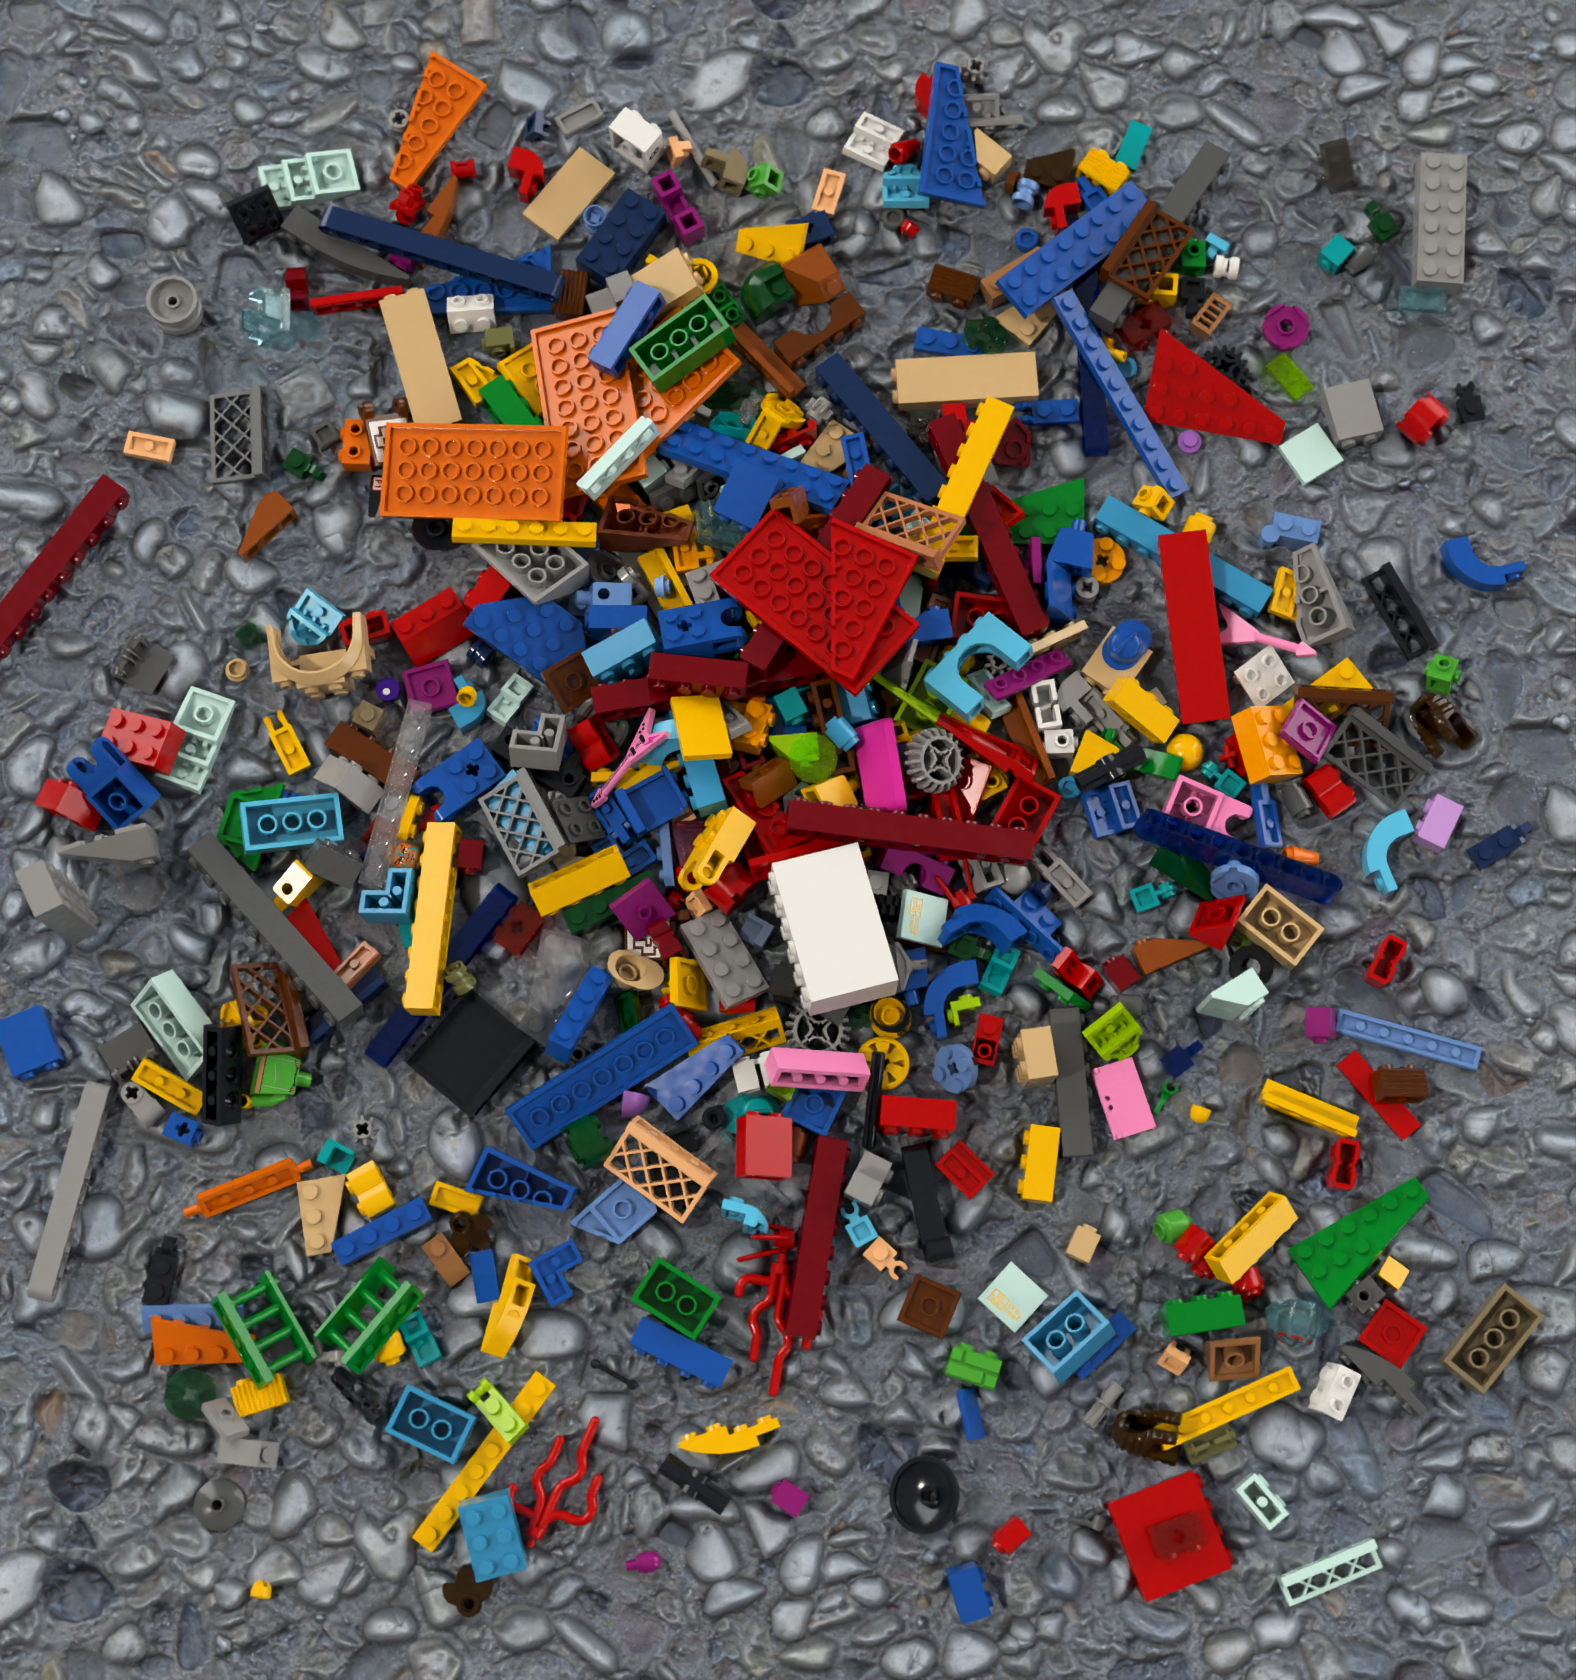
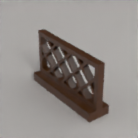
M1150 199L1146 201L1106 259L1098 277L1100 281L1107 283L1109 280L1145 302L1149 301L1195 232L1194 229L1155 208L1156 203ZM1157 217L1164 221L1166 227L1154 229L1152 221ZM1180 230L1187 235L1184 239L1174 240L1172 231ZM1167 232L1170 241L1158 243L1156 234ZM1152 235L1154 244L1142 246L1141 237ZM1172 247L1173 255L1162 257L1160 248ZM1156 249L1158 258L1147 260L1144 251ZM1140 252L1142 261L1131 263L1129 255ZM1160 264L1162 272L1151 275L1149 265ZM1144 267L1146 276L1135 277L1133 268ZM1128 269L1130 279L1123 280L1117 277L1116 274L1118 271ZM1148 281L1149 291L1145 293L1138 289L1137 283Z
M1293 684V706L1302 697L1304 700L1310 701L1315 709L1327 717L1321 711V708L1328 702L1334 703L1338 710L1328 718L1330 721L1340 713L1347 717V713L1344 710L1351 704H1357L1369 716L1371 715L1368 711L1375 705H1384L1383 715L1376 721L1378 723L1382 721V726L1388 729L1390 703L1393 702L1394 693L1390 690ZM1361 704H1366L1368 706L1364 708ZM1350 723L1345 729L1346 731L1350 726H1353L1357 730V727ZM1369 739L1365 740L1364 747L1376 748V742H1370ZM1359 741L1347 742V746L1359 747ZM1342 743L1334 744V746H1343Z
M277 962L231 965L230 973L248 1057L293 1054V1057H303L310 1044L298 989L292 981L294 978L289 973H283ZM263 970H273L275 979L272 983L260 975ZM245 971L253 978L247 984L239 978L238 972ZM255 980H258L267 987L263 994H260L251 987ZM269 990L279 996L277 1005L264 997ZM246 991L258 999L253 1007L244 1001L243 995ZM260 1001L272 1009L267 1017L255 1009ZM274 1012L283 1017L284 1024L282 1027L269 1019ZM250 1014H253L262 1021L258 1029L248 1022ZM265 1024L277 1032L272 1039L260 1031ZM280 1034L288 1040L289 1047H281L274 1040ZM255 1036L268 1044L265 1049H254L252 1040Z

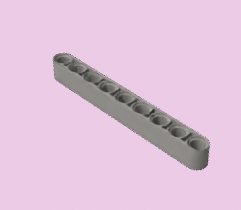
M87 1081L84 1086L27 1289V1296L29 1298L53 1303L58 1295L114 1092L113 1086L93 1081Z

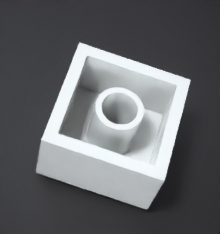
M625 107L608 127L611 148L646 173L650 171L664 154L661 129L656 124L645 121L642 115L635 110L631 111Z

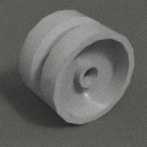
M175 275L165 276L155 281L148 289L146 296L147 309L158 328L166 334L174 336L186 335L195 330L201 323L204 314L203 304L192 283L185 278Z

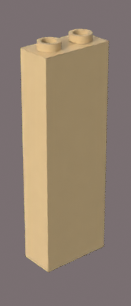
M411 288L405 294L385 296L383 300L379 301L414 423L464 424L424 288Z
M1035 352L895 359V368H891V382H896V390H892L893 404H897L898 412L941 410L942 404L965 403L966 408H976L980 402L985 403L988 396L1009 405L1026 401L1031 403V401H1038L1039 397Z

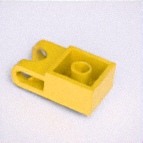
M732 806L725 810L722 809L720 812L711 814L704 824L706 828L694 840L693 845L695 847L678 876V882L684 890L692 892L700 889L703 885L714 884L719 879L726 865L734 863L756 825L755 821L736 807ZM690 872H693V877L696 879L694 885L690 884L687 880V875Z

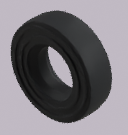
M1247 945L1235 951L1229 961V973L1232 979L1244 973L1242 970L1243 961L1247 958H1253L1260 964L1258 977L1265 985L1270 980L1273 974V961L1266 950L1259 946Z

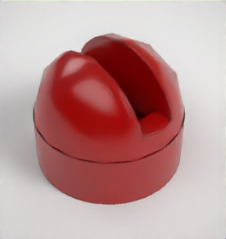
M907 218L900 227L902 235L905 232L909 233L906 237L907 239L914 238L921 230L918 225Z
M673 889L667 901L674 910H679L682 907L677 902L684 903V897L680 892Z

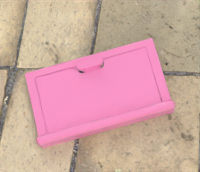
M1132 1057L1090 1070L1114 1141L1156 1128Z

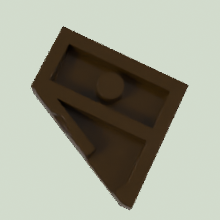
M1075 149L1027 159L1023 178L1031 179L1039 185V188L1048 190L1057 185L1069 183Z

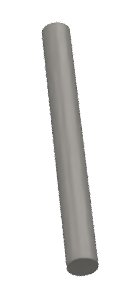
M675 110L670 111L668 117L682 140L690 141L692 147L690 153L711 188H717L719 181L711 170L700 167L703 155Z

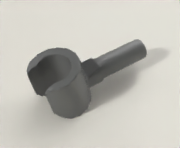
M1096 1514L1092 1521L1073 1516L1070 1517V1523L1084 1525L1096 1531L1104 1530L1107 1523L1106 1519Z

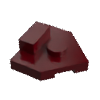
M1017 416L1009 421L992 458V462L996 466L1030 467L1032 433Z

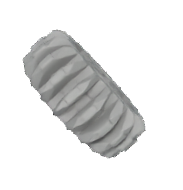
M928 728L912 736V742L906 744L909 751L903 753L907 756V760L903 764L908 765V770L905 773L911 774L909 782L916 783V788L923 789V792L934 794L948 791L950 787L957 785L956 779L962 777L959 770L965 768L961 765V761L965 757L960 755L964 748L957 747L959 740L953 739V733L946 732L942 728ZM931 742L937 744L939 748L937 749L936 747H933L931 745ZM932 772V774H936L938 778L934 779L929 774Z
M799 1005L795 1007L799 1013L798 1015L792 1012L789 1014V1017L794 1022L787 1021L785 1024L786 1027L792 1029L785 1031L786 1037H793L787 1041L788 1046L796 1044L794 1049L812 1050L806 1046L813 1042H820L823 1046L827 1047V1049L822 1051L839 1052L837 1048L844 1051L847 1049V1046L842 1041H850V1037L843 1034L851 1031V1027L843 1026L849 1022L848 1017H844L838 1025V1037L833 1044L827 1035V1030L833 1023L827 1019L816 1021L809 1016L808 1009L803 1010ZM803 1019L809 1032L800 1041L797 1029ZM813 1027H822L823 1037H818V1034L817 1037L812 1036L814 1032Z

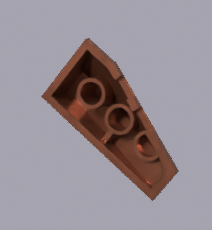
M609 496L597 529V535L601 548L604 551L632 552L688 544L694 528V522L672 513H662L651 505L649 507L639 504V501L634 498Z

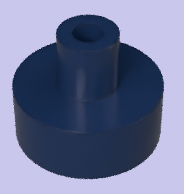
M1036 880L1028 888V891L1043 905H1046L1053 898L1051 891L1053 885L1049 880L1045 882Z

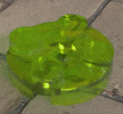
M820 734L801 735L793 743L789 751L791 769L796 777L804 782L817 783L833 774L837 765L838 757L835 745L827 737ZM816 752L820 761L810 764L806 756Z

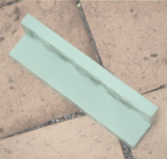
M641 416L583 475L576 485L595 501L660 434L654 422L650 418L646 419Z
M1367 1538L1277 1576L1276 1578L1288 1606L1291 1607L1383 1568L1376 1552L1378 1547L1375 1540ZM1370 1552L1374 1565L1367 1568L1357 1565L1359 1556ZM1343 1563L1351 1565L1346 1577L1341 1578L1333 1574L1336 1566ZM1355 1567L1361 1569L1360 1571L1353 1573ZM1321 1572L1328 1575L1324 1586L1318 1588L1310 1584L1314 1575ZM1332 1577L1338 1579L1330 1583ZM1298 1582L1304 1584L1301 1596L1292 1599L1287 1587ZM1308 1587L1315 1589L1307 1593Z

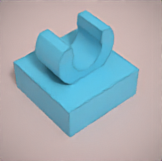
M1211 232L1205 239L1206 247L1208 248L1206 260L1212 263L1216 254L1224 255L1225 257L1230 246L1228 242Z

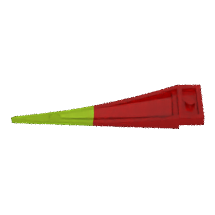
M880 674L873 678L939 728L953 733V738L958 739L961 744L1001 773L1007 772L1010 768L1015 777L1020 780L1025 779L1027 782H1030L1035 776L1039 759L1020 745L978 730L933 708L902 690Z

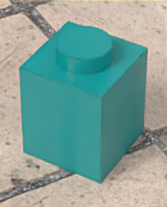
M1337 233L1319 253L1316 262L1324 272H1329L1334 276L1347 262L1356 247Z
M795 686L773 697V704L786 728L791 725L797 727L806 721L805 718L808 717V710Z

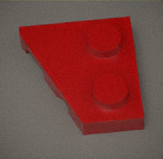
M815 420L807 421L808 427L803 430L797 431L794 427L777 435L769 450L781 455L800 444L805 450L811 448L816 441L817 427Z

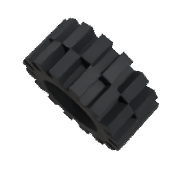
M873 894L881 921L898 923L902 898L893 897L892 895Z

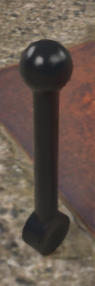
M598 1359L591 1361L590 1365L593 1369L598 1368L627 1384L631 1390L637 1388V1381L628 1380L603 1366Z

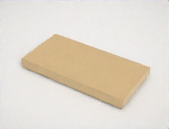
M579 147L526 208L522 216L559 243L581 218L585 209L593 204L616 177V174Z

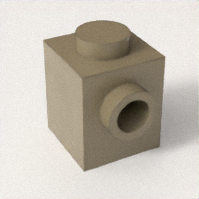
M362 700L360 706L356 705L353 709L351 721L361 731L377 738L388 717L383 709Z

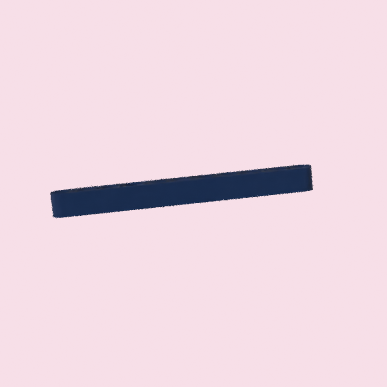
M332 205L325 207L318 226L321 232L336 238L551 303L558 302L565 283V278L557 273Z

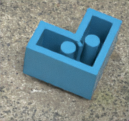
M388 868L385 890H362L358 913L366 923L412 924L415 919L414 902L418 898L419 891L417 889L418 875L412 868Z

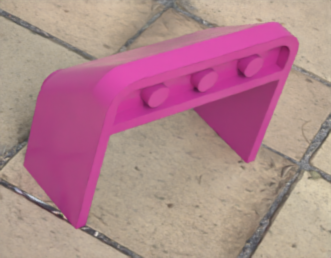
M892 717L879 719L854 728L858 733L856 736L860 739L851 748L855 749V753H857L864 796V804H860V806L866 805L867 808H879L882 812L889 813L892 811H903L907 814V802Z

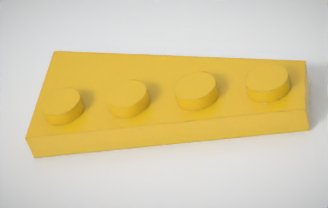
M1348 657L1310 684L1374 689ZM1294 697L1283 704L1287 717L1293 708ZM1328 702L1321 708V711L1326 716L1334 714L1338 710L1335 704Z

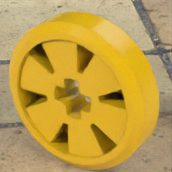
M884 1036L872 1038L861 1046L858 1053L864 1054L870 1071L873 1051L884 1052L885 1061L888 1060L889 1064L886 1065V1070L883 1071L881 1091L895 1089L905 1080L910 1065L908 1053L903 1045L893 1038Z

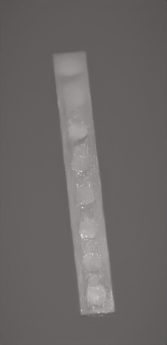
M413 699L408 700L364 858V865L359 876L358 883L360 885L383 890L433 710V704Z

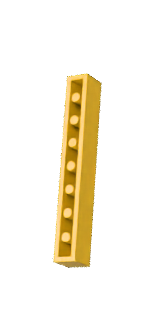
M991 396L987 397L985 403L980 402L975 413L978 419L976 423H970L966 432V436L969 438L966 444L961 443L956 454L960 458L957 464H951L947 473V477L950 478L947 485L942 484L937 495L940 501L938 506L933 505V508L963 518L966 517L1011 419L1014 406ZM928 516L931 519L930 522L937 520L935 516ZM950 522L942 525L943 531L953 529L956 523ZM939 527L926 531L927 537L941 533ZM923 532L919 534L918 539H924ZM943 539L930 543V547L939 550L944 543ZM952 545L942 559L943 564L947 559V556L952 548ZM918 564L913 569V571L937 580L941 570L937 572Z
M427 822V829L423 832L424 853L420 855L421 876L417 879V889L419 892L418 899L414 902L416 916L415 922L411 925L413 940L412 945L408 949L409 969L405 972L407 987L406 992L402 996L403 1007L411 1015L440 1016L444 986L442 974L446 969L458 871L456 867L459 839L462 838V830L455 822Z

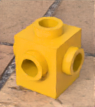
M1143 485L1131 504L1138 512L1148 518L1164 521L1175 501L1162 487Z

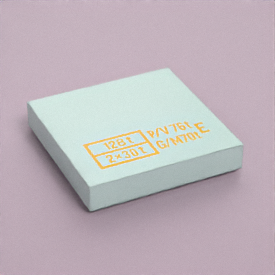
M909 889L903 890L896 938L941 948L942 944L937 939L942 931V925L946 922L948 900Z
M1010 1262L977 1299L1015 1333L1048 1295L1015 1264Z

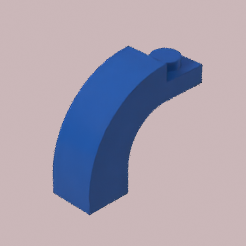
M1468 536L1447 540L1440 547L1443 561L1449 572L1459 582L1475 590L1485 592L1501 591L1507 583L1519 580L1521 575L1527 570L1524 561L1502 566H1489L1482 563L1474 555Z
M968 904L955 909L951 919L942 925V931L937 940L944 947L963 935L977 934L989 939L1004 955L1021 945L1028 931L1015 917L1000 908L986 904Z
M976 959L961 961L948 966L933 979L927 990L923 1003V1019L933 1018V1021H929L931 1036L935 1035L936 1041L947 1039L944 1018V1003L946 999L958 990L977 988L979 985Z

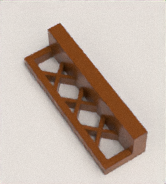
M744 322L737 328L730 325L737 338L730 344L785 400L788 398L793 401L807 389V385Z
M1019 691L1006 699L1012 706L1010 712L1001 715V719L1011 743L1020 745L1039 759L1035 776L1031 780L1042 786L1053 784L1056 776L1023 694Z

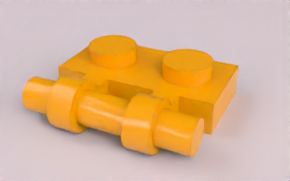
M709 522L700 523L701 531L694 532L693 528L688 544L672 546L677 574L687 573L700 568L699 562L705 561L706 565L716 562L717 553L713 549L712 543L714 534L710 530ZM696 541L703 542L704 551L697 552Z

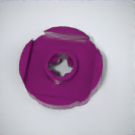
M1280 304L1273 307L1266 314L1261 327L1267 343L1279 352H1286L1287 350H1294L1300 347L1306 340L1309 332V319L1302 309L1294 305L1290 307L1285 306L1286 304ZM1281 324L1291 325L1290 332L1282 331Z

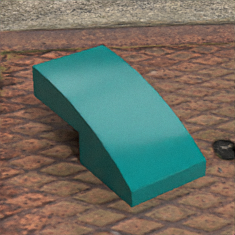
M1131 120L1115 162H1123L1129 169L1136 171L1153 128Z
M996 947L977 988L1000 998L1021 951L1014 948L1003 955Z
M417 1310L411 1313L399 1328L412 1351L418 1367L423 1369L442 1359L443 1355L421 1311Z

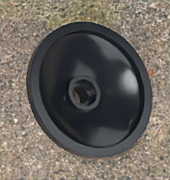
M930 1456L914 1457L902 1464L896 1471L889 1490V1501L893 1515L902 1527L912 1533L928 1535L944 1529L954 1518L960 1501L959 1484L952 1469L942 1460ZM932 1492H934L935 1495L933 1500L930 1499V1494Z

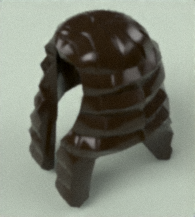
M1425 693L1409 709L1413 728L1417 730L1420 741H1423L1427 750L1435 759H1438L1445 751L1436 739L1444 738L1449 745L1454 742L1464 751L1478 737V733L1471 726L1467 725L1460 710L1440 694Z
M1139 1408L1122 1411L1115 1418L1112 1427V1438L1121 1451L1126 1450L1128 1455L1134 1454L1136 1457H1142L1144 1460L1160 1461L1163 1464L1175 1467L1181 1451L1180 1444L1175 1446L1178 1432L1153 1429V1427L1157 1426V1422L1180 1426L1183 1414L1172 1410L1153 1409L1150 1411L1145 1409L1142 1411ZM1161 1444L1173 1445L1174 1447L1163 1451Z

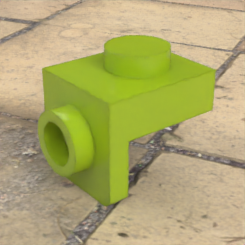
M972 994L962 995L958 997V1001L950 1002L949 1009H946L948 1024L953 1023V1028L958 1029L960 1027L958 1014L979 1010L981 1007L979 996L973 997Z

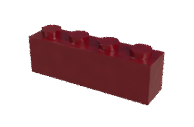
M652 652L648 672L649 689L660 693L672 691L681 695L701 694L707 698L720 696L726 697L729 700L746 699L749 662Z

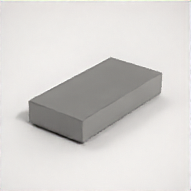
M592 98L555 117L554 120L566 140L604 121L605 115L595 98Z

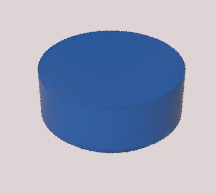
M1030 228L1018 231L1015 238L1017 249L1027 253L1036 248L1038 245L1037 233Z

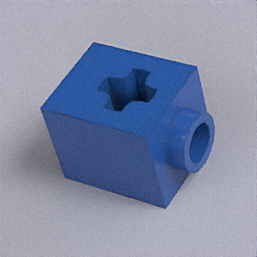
M172 1111L162 1135L194 1148L195 1144H199L204 1136V1130H202L204 1125ZM182 1127L188 1128L190 1130L189 1134H183L181 1132Z

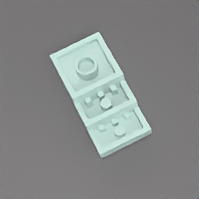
M351 149L305 153L304 158L285 159L279 165L259 166L257 169L261 187L268 184L280 211L294 209L296 205L305 207L358 193L361 190Z
M191 686L173 722L186 731L169 776L155 773V778L201 794L219 753L236 701Z

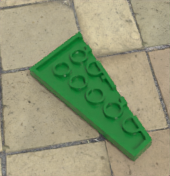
M1084 478L1011 499L1025 512V518L1010 528L1012 534L1010 539L1013 546L1026 547L1031 537H1040L1041 547H1052L1061 527L1071 528L1073 519L1084 520ZM967 523L958 536L972 535Z
M1416 1177L1288 1249V1254L1329 1313L1335 1307L1338 1300L1346 1295L1353 1283L1359 1277H1362L1385 1251V1247L1392 1239L1394 1240L1400 1234V1230L1407 1222L1411 1221L1429 1201V1195Z

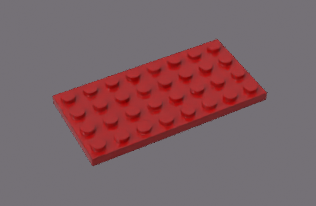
M777 509L770 510L709 574L711 581L854 697L866 687L920 628L919 622L895 604L854 683L832 674L831 552L800 527L794 525L790 519Z

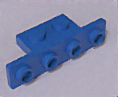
M995 886L984 899L988 905L1000 908L1015 917L1028 931L1024 939L1051 964L1054 962L1055 957L1064 949L1050 936L1062 922L1028 890L1013 901L998 886Z

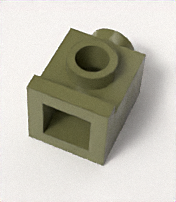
M512 326L484 329L485 338H481L483 352H488L489 356L493 355L495 357H502L507 353L513 354L516 352Z

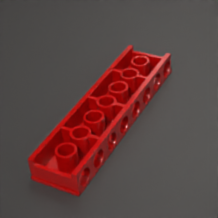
M1206 529L1158 535L1157 544L1181 726L1229 720L1231 717Z

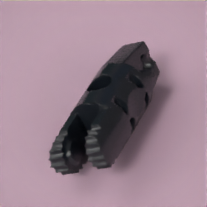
M342 1366L336 1367L330 1380L341 1392V1395L374 1422L378 1420L386 1410L381 1401L358 1377H355Z

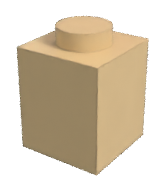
M1087 1224L1076 1226L1064 1255L1087 1265L1101 1237L1096 1234L1097 1229Z

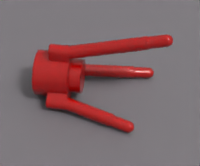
M963 859L967 892L964 888L955 891L951 883L947 887L938 875L935 876V880L955 909L964 905L974 904L972 899L977 897L973 890L967 859Z
M767 1223L769 1229L775 1230L773 1235L752 1234L751 1239L773 1240V1246H778V1248L738 1257L737 1262L778 1253H787V1249H794V1229H787V1226Z

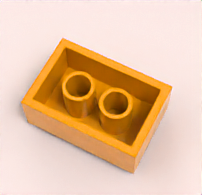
M1284 705L1249 707L1231 716L1250 785L1283 783L1303 774L1297 750L1278 736L1287 719Z

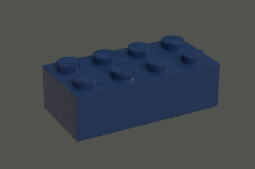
M627 188L577 256V270L589 272L590 279L604 288H607V277L628 270L630 275L666 226V211L630 188Z

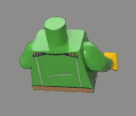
M260 1039L259 1043L253 1046L254 1049H265L268 1044ZM274 1040L281 1047H288L284 1042ZM293 1054L257 1057L250 1095L242 1094V1098H247V1104L241 1106V1108L272 1107L285 1102L288 1096L294 1095L296 1086L309 1088L312 1074L299 1071L301 1060L293 1057Z

